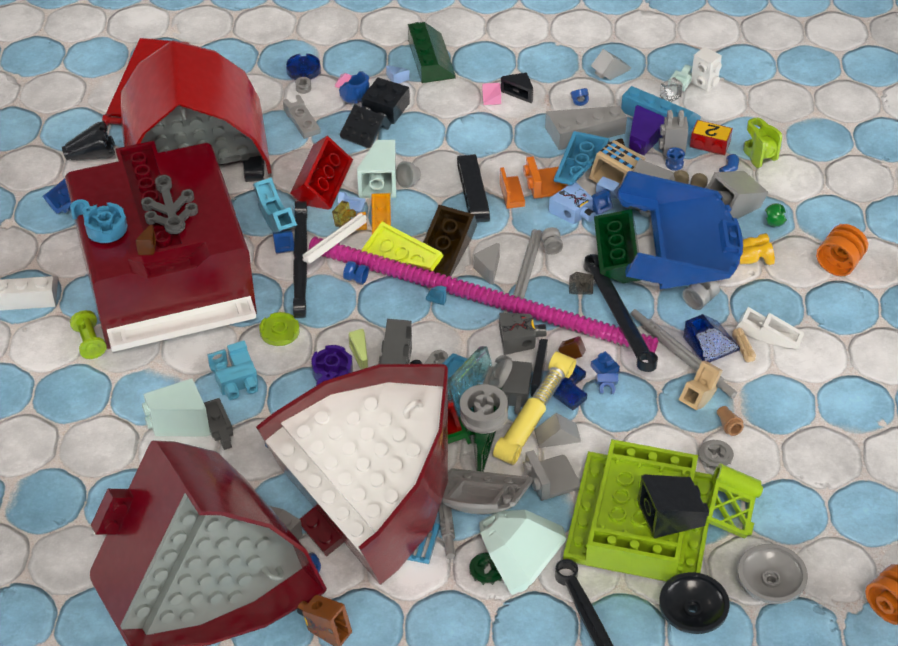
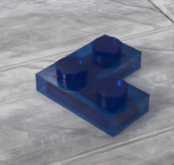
M576 364L572 375L569 378L565 377L562 379L553 394L555 398L571 410L576 409L587 400L588 394L576 386L586 377V371Z

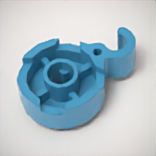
M81 199L72 202L70 205L72 218L75 220L79 215H83L86 233L95 242L110 243L124 236L127 231L126 216L123 208L117 204L107 203V206L97 207V205L90 206L86 200Z

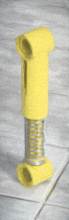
M557 351L553 354L548 366L549 372L533 397L526 401L505 436L497 441L493 450V457L511 465L518 461L522 447L545 413V406L562 379L565 377L569 378L572 375L576 366V359Z

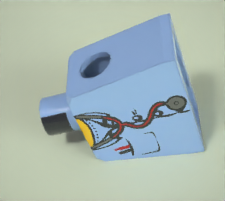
M577 182L566 186L550 197L549 212L572 224H576L583 218L591 222L594 216H596V213L592 211V196Z

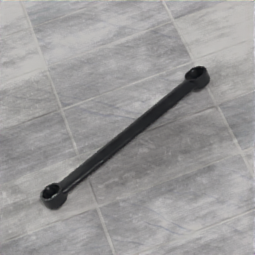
M587 255L584 259V269L591 273L637 358V368L644 372L654 371L657 368L658 356L649 350L611 279L600 273L598 255Z

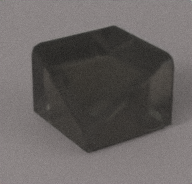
M575 272L570 275L569 294L592 295L594 275Z

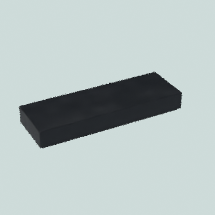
M548 339L539 340L531 383V397H533L542 383Z

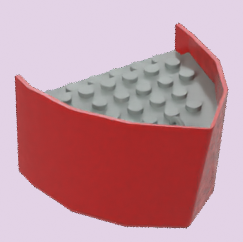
M175 40L170 41L137 65L121 91V125L124 147L154 141L157 152L160 153L197 144L210 143L218 164L248 160L250 157L261 155L266 162L268 174L272 173L260 99L243 69L215 50Z

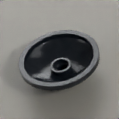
M686 572L670 578L662 587L659 596V607L663 617L673 627L686 633L704 634L716 630L725 622L729 613L730 602L724 587L712 577L702 573Z

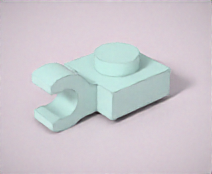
M686 64L681 72L676 70L669 79L668 86L685 91L692 80V73H690L692 66Z

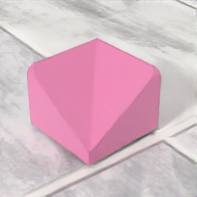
M500 83L482 84L483 105L501 104Z

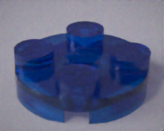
M296 54L287 60L286 73L294 80L300 77H307L311 80L321 74L320 60L315 55L306 54V56Z

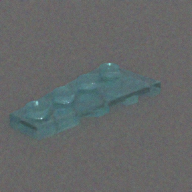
M480 346L448 379V400H454L459 417L462 394L470 387L482 383L489 367L492 366L487 346Z

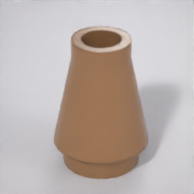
M727 406L720 407L717 410V415L724 432L731 436L740 434L744 428L743 420L729 410Z

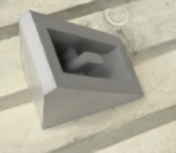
M495 243L474 254V269L492 285L494 284L500 258V243Z
M555 413L535 429L539 448L581 442L576 423L558 413Z

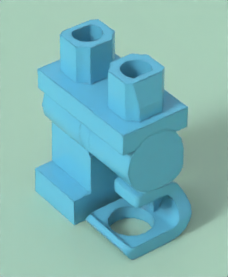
M245 340L227 345L231 367H228L226 349L207 354L209 367L215 374V379L222 395H226L229 400H233L240 396L239 390L246 389L249 394L258 391L257 371L248 353ZM222 354L220 358L212 359L215 355Z

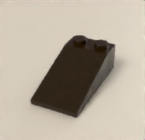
M438 205L423 243L442 252L444 255L433 270L435 274H445L446 277L453 275L477 227L475 214Z

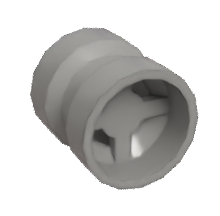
M547 228L541 233L544 250L547 254H557L563 249V243L560 239L561 235L557 228Z

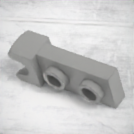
M296 95L297 101L295 103L284 99V111L291 118L304 139L320 134V127L304 105L300 95Z

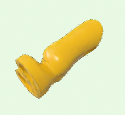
M767 233L760 234L755 238L748 237L743 239V253L740 257V264L756 263L760 257H763L767 265L775 263L773 246L769 242Z

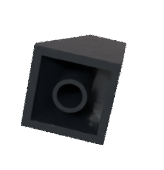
M641 475L638 505L653 538L705 526L706 518L709 516V509L707 504L702 502L699 487L694 485L691 477Z

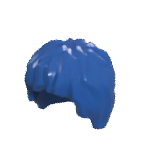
M359 71L357 75H352L348 82L340 86V97L349 104L360 103L362 96L370 88L369 76L363 71Z

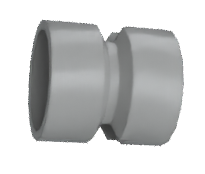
M717 281L689 285L683 291V299L692 309L701 310L719 294L720 286Z

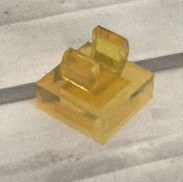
M343 200L332 211L335 226L339 228L350 221L351 217L357 216L356 211L350 209L349 202Z

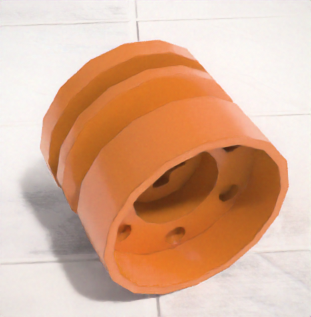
M839 224L831 230L817 249L816 257L822 268L830 274L846 276L855 269L867 252L869 244L866 236L858 228L849 224Z

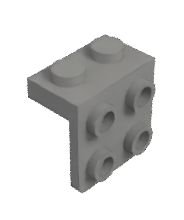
M534 450L526 452L523 468L529 477H533L532 487L537 491L541 501L579 490L581 483L565 455L539 461Z

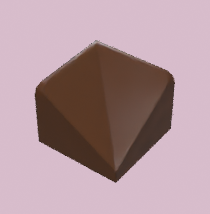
M149 225L136 239L138 255H154L156 237L153 225Z
M581 336L562 341L558 348L560 353L574 359L582 357L586 351Z

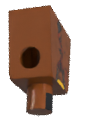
M315 595L309 603L302 601L298 605L297 613L304 616L308 630L329 644L341 646L351 635L352 629L344 604Z

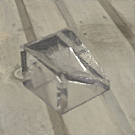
M673 77L661 83L659 98L669 102L681 98L682 82Z

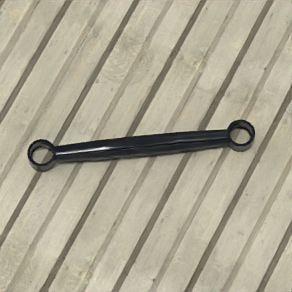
M295 201V221L297 226L295 227L293 253L295 257L293 261L294 318H306L307 262H304L302 259L303 254L307 252V201Z
M570 559L560 560L556 564L555 579L559 584L567 587L594 645L613 646L594 607L577 579L578 565ZM562 569H569L573 571L574 574L570 576H564L559 571Z

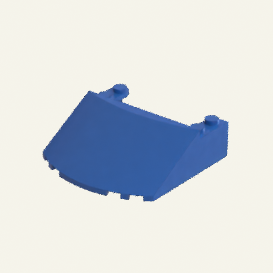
M633 171L627 172L617 191V197L623 207L632 206L639 208L641 211L650 210L656 256L637 253L632 263L628 264L625 269L626 277L659 283L660 289L729 279L740 264V257L743 253V238L738 220L732 217L730 213L732 209L729 204L725 205L721 200L722 195L718 191Z

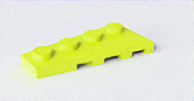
M384 222L380 223L361 249L362 252L373 253V256L377 254L379 257L384 256V258L394 259L396 262L401 261V264H411L413 267L417 266L429 271H433L444 256L442 252Z

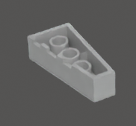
M620 106L546 111L545 129L558 150L567 148L573 131L605 138L625 134L627 116Z

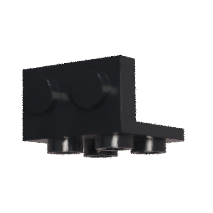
M354 104L340 132V137L369 149L372 147L380 128L389 130L391 123L385 114L381 112L376 113L366 106L360 107Z

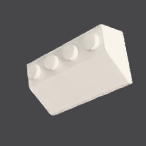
M58 276L0 279V311L56 307Z

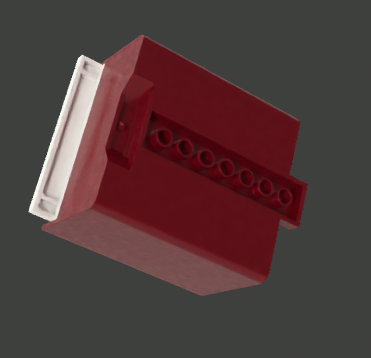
M154 141L115 149L117 162L75 170L65 175L70 203L81 199L86 200L90 206L97 205V207L107 206V203H114L123 208L127 220V231L124 236L110 243H99L88 237L83 215H79L75 219L77 234L107 349H112V352L256 318L257 311L249 250L215 152L210 143H202L160 153L157 152ZM160 175H167L171 178L172 188L170 194L173 203L181 196L183 190L190 189L194 193V200L190 203L197 204L198 213L186 219L185 229L181 233L170 234L166 232L163 225L158 223L147 224L145 221V213L148 211L142 209L141 200L143 198L150 197L153 201L165 205L162 193L156 189L155 179ZM185 203L177 211L176 215L179 216L185 210V206L188 203ZM154 209L150 210L155 211L159 216L168 218V215ZM149 225H153L156 237L154 255H138L136 239Z

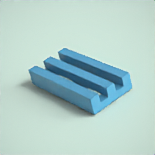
M435 523L433 526V533L425 558L421 556L427 537L419 545L417 555L414 556L413 552L407 560L425 564L430 563L440 524Z

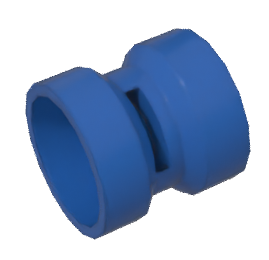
M348 261L344 268L343 278L349 281L355 280L356 283L363 285L368 278L369 267Z

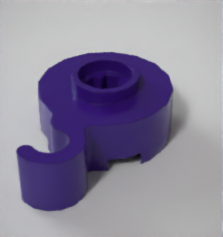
M327 345L325 349L320 350L318 353L317 351L314 352L312 356V374L317 381L316 386L323 381L353 372L352 355L346 352L342 346Z

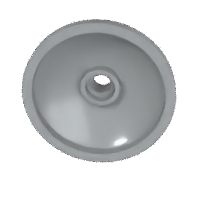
M761 544L750 548L743 554L738 565V578L742 587L752 597L766 603L783 604L796 599L804 591L808 580L807 568L803 560L789 548L777 544Z

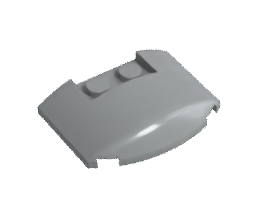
M451 468L448 472V483L441 503L454 510L470 514L502 512L516 506L532 484L533 477Z

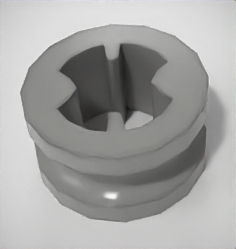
M300 77L296 79L295 84L298 93L305 94L311 91V80L309 78Z

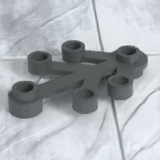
M160 175L155 179L156 189L162 193L165 205L153 201L150 197L143 198L141 200L142 209L148 211L145 213V221L147 224H161L165 227L166 232L178 234L185 229L186 219L198 213L197 204L190 203L194 200V193L190 189L183 190L181 196L173 203L170 194L172 188L171 178L167 175ZM185 203H188L185 206V210L179 216L176 215L177 211ZM154 209L168 215V218L159 216L155 211L150 210Z

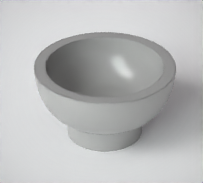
M402 161L398 164L396 179L402 188L412 187L420 179V169L414 164L407 161Z

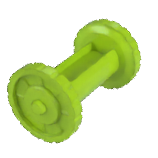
M90 310L79 311L70 319L71 328L76 332H80L83 342L79 346V352L85 359L98 358L107 349L105 341L96 336L93 327L97 323V317Z

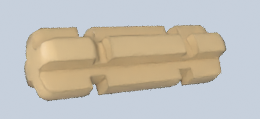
M734 329L732 336L745 361L748 363L755 361L756 354L743 329Z

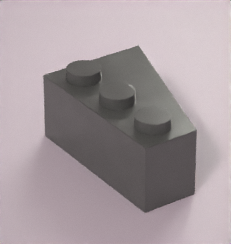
M387 319L385 337L382 341V356L379 357V364H410L412 321Z

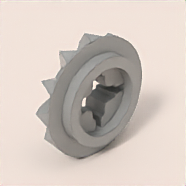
M709 440L704 442L699 449L701 462H705L707 468L713 466L716 469L720 463L726 466L732 463L733 450L724 441ZM720 451L719 456H717L716 458H712V455H715Z

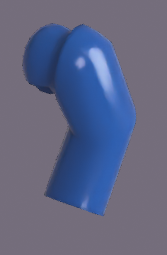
M736 154L728 155L726 158L728 159V165L719 168V172L738 170V156Z

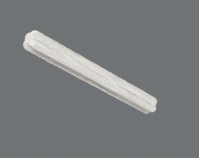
M359 213L305 252L302 260L308 264L312 263L367 222L366 215Z

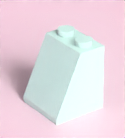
M376 140L358 166L359 198H371V194L390 193V198H396L395 140Z
M193 378L143 394L145 403H142V408L145 416H147L145 417V422L148 429L152 428L155 436L206 437L210 435L206 407Z

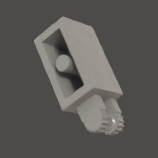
M668 110L667 117L664 118V124L660 126L662 138H659V149H662L663 157H666L667 151L674 147L686 152L688 122L687 117H684V110H679L678 117H673L672 110Z

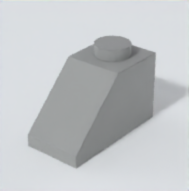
M602 49L591 65L596 70L595 74L602 79L606 77L610 80L631 69L620 58Z

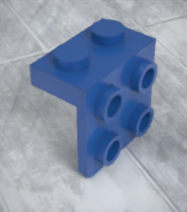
M64 178L42 196L56 214L61 211L66 213L70 210L71 203Z

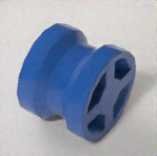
M670 148L666 154V167L674 171L682 169L685 152L680 148Z

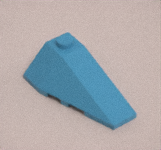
M573 131L554 177V182L573 185L593 165L597 153L608 145L609 138Z

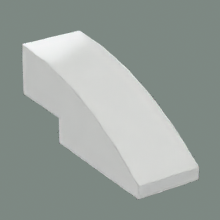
M749 307L741 315L735 328H742L745 335L759 341L793 349L799 347L804 335L802 331L769 313L765 317Z

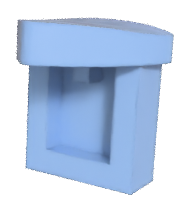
M339 192V215L357 216L358 213L364 211L366 199L350 197L345 192Z

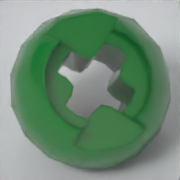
M774 203L765 209L768 215L766 218L768 225L780 227L787 221L783 205Z

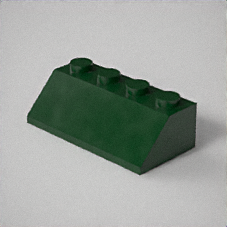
M425 22L408 24V42L421 83L456 79L442 34Z
M632 209L594 216L600 273L623 284L640 281V279L626 277L625 273L628 264L632 263L637 253H639Z

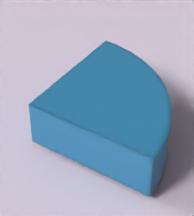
M436 286L431 288L426 296V300L444 305L446 302V287Z

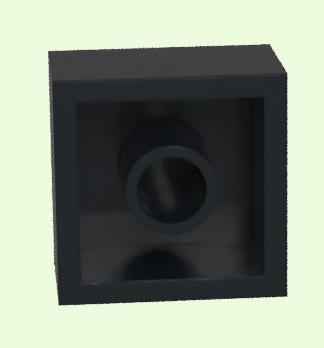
M377 77L362 96V106L370 108L373 112L385 114L390 123L395 124L410 104L409 87Z

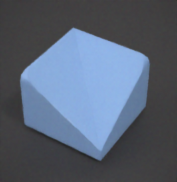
M390 65L386 66V75L392 82L399 84L410 80L408 69Z
M603 176L596 184V193L602 190H609L611 198H618L617 191L620 183Z

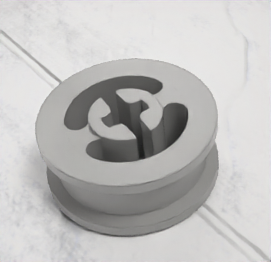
M480 384L470 387L460 398V418L463 425L470 431L480 434L499 430L505 425L508 418L507 397L501 389L493 385ZM472 406H474V412L470 410Z

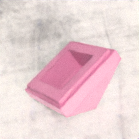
M347 73L341 74L335 87L340 88V86L351 79L352 75Z

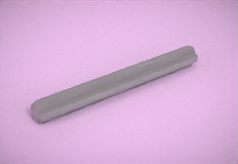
M532 230L513 294L515 298L519 296L523 299L525 297L541 241V230Z

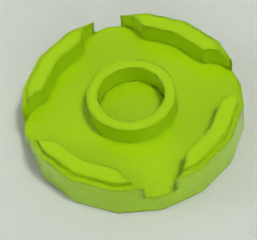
M285 312L272 313L270 317H265L259 325L261 338L264 342L273 346L290 344L297 339L300 333L298 320L293 315Z

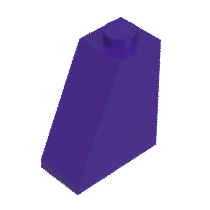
M637 105L631 127L629 148L645 156L659 141V138H662L660 126L664 124L665 117Z

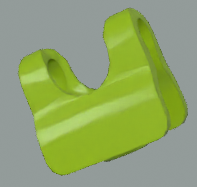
M756 117L748 120L747 131L752 139L744 142L743 151L751 159V163L756 168L762 167L763 159L778 160L782 133L777 128L768 125L761 118Z

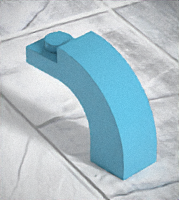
M272 177L253 184L259 200V208L273 232H281L297 226L291 208L285 209L282 205Z

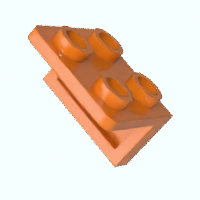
M532 156L526 157V165H523L524 176L527 177L528 188L531 189L534 199L553 196L568 186V184L554 182V177L559 167L538 169Z

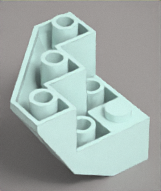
M527 510L502 511L494 513L479 522L480 533L488 553L512 595L525 591L567 540L565 530L561 525Z

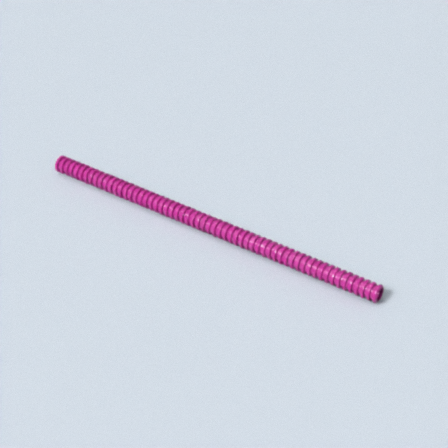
M314 236L310 241L309 249L321 242L323 238L318 239V237ZM340 243L321 255L333 260L337 259V261H342L343 263L353 261L357 265L363 264L368 266L371 271H376V273L381 272L383 275L387 273V276L398 277V279H404V281L409 280L410 283L415 282V284H421V286L426 285L427 288L444 286L446 287V293L449 292L450 295L455 294L457 297L460 295L461 298L466 297L467 300L472 299L473 302L478 301L480 304L483 302L484 305L489 304L490 307L495 306V308H501V310L507 309V312L531 314L533 319L536 318L537 321L541 319L544 323L546 321L548 324L554 323V326L559 325L560 328L565 327L567 330L571 328L572 331L577 330L578 333L583 332L584 335L589 334V336H595L597 339L601 337V340L607 339L608 342L613 341L614 344L619 343L621 346L624 344L627 348L630 346L619 326L616 327L614 324L610 326L609 323L604 324L603 321L598 322L597 319L592 320L590 317L586 319V316L580 317L579 314L574 315L573 312L568 313L566 310L563 312L562 309L556 310V307L550 308L549 305L544 306L543 303L539 305L538 302L533 303L532 300L527 301L526 298L521 299L519 296L515 298V295L509 296V293L504 294L502 291L498 293V290L492 291V288L486 289L485 286L481 287L478 284L475 286L474 283L469 284L468 281L463 282L461 279L458 281L457 278L452 279L451 276L446 277L445 274H435L434 271L429 272L428 269H418L417 266L413 267L411 264H401V261L396 262L394 259L390 260V258H384V256L379 257L377 254L373 256V253L368 254L367 251L362 252L360 249H351L350 246L346 247L343 244L340 246ZM642 333L641 336L649 350L655 353L658 346V338H652L651 335L647 337L646 334Z

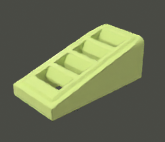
M364 329L349 332V347L360 370L368 368Z

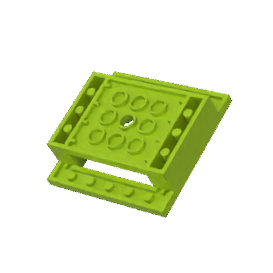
M611 439L608 455L588 451L563 559L573 560L576 564L662 581H668L670 578L681 573H700L709 523H706L703 527L653 538L638 505L641 475L691 477L694 485L699 487L702 502L708 506L713 487V475L696 472L698 455L614 439Z

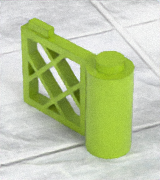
M720 463L712 477L713 487L708 504L709 516L706 518V523L745 539L748 535L751 536L754 523L751 522L755 499L759 498L763 492L762 482ZM718 490L724 492L729 500L722 503L717 495ZM740 499L747 502V509L741 511L736 501ZM731 503L737 514L729 516L724 507L725 505ZM718 508L724 517L721 521L712 517L713 511ZM739 517L743 528H737L732 519Z

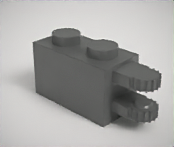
M513 361L511 372L501 387L508 400L507 410L509 406H515V414H519L521 407L525 405L529 398L532 363Z

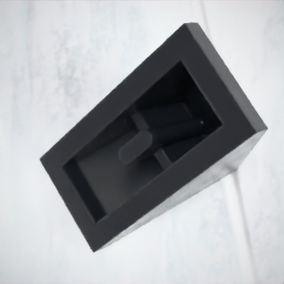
M527 72L501 77V92L529 103L533 102V86Z

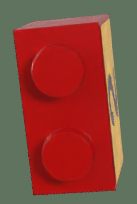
M697 120L691 134L690 147L726 155L731 142L733 128Z

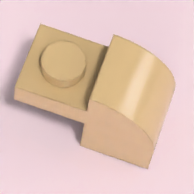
M702 361L694 380L686 382L679 401L695 410L703 408L715 394L718 388L716 384L723 370L707 361Z

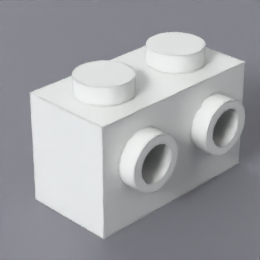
M705 46L694 54L691 83L706 91L710 90L713 86L715 87L720 80L719 71L722 66V55Z

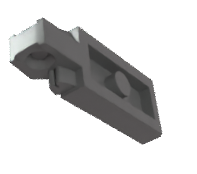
M220 398L204 402L212 438L215 441L220 440L224 450L232 448L230 436H233V429Z

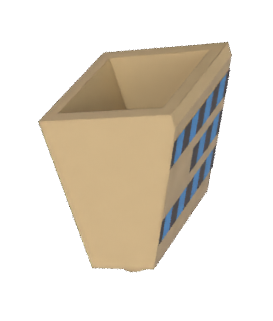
M613 140L597 153L589 179L598 183L604 176L620 183V187L627 172L634 170L639 159L645 161L646 158Z

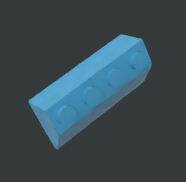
M633 86L622 95L621 109L625 114L634 117L637 105L664 117H667L668 110H672L673 117H678L679 110H684V117H687L688 132L695 126L697 120L701 119V116L693 111Z

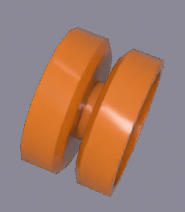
M891 564L867 585L865 593L868 603L878 616L893 625H898V564Z

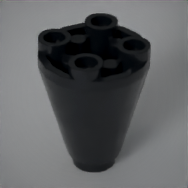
M105 121L93 124L68 141L65 146H62L66 160L107 158L115 155L113 148L115 142L113 137L108 136L106 132L108 128Z

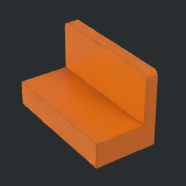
M504 167L500 168V187L506 209L525 207V199L518 176L506 177Z

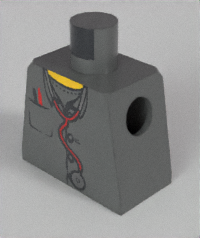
M499 313V331L504 355L534 349L536 337L547 335L546 325H534L531 314Z

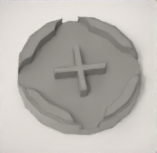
M500 355L496 358L495 362L497 364L494 367H489L483 384L493 385L497 388H501L511 372L513 362L506 355Z

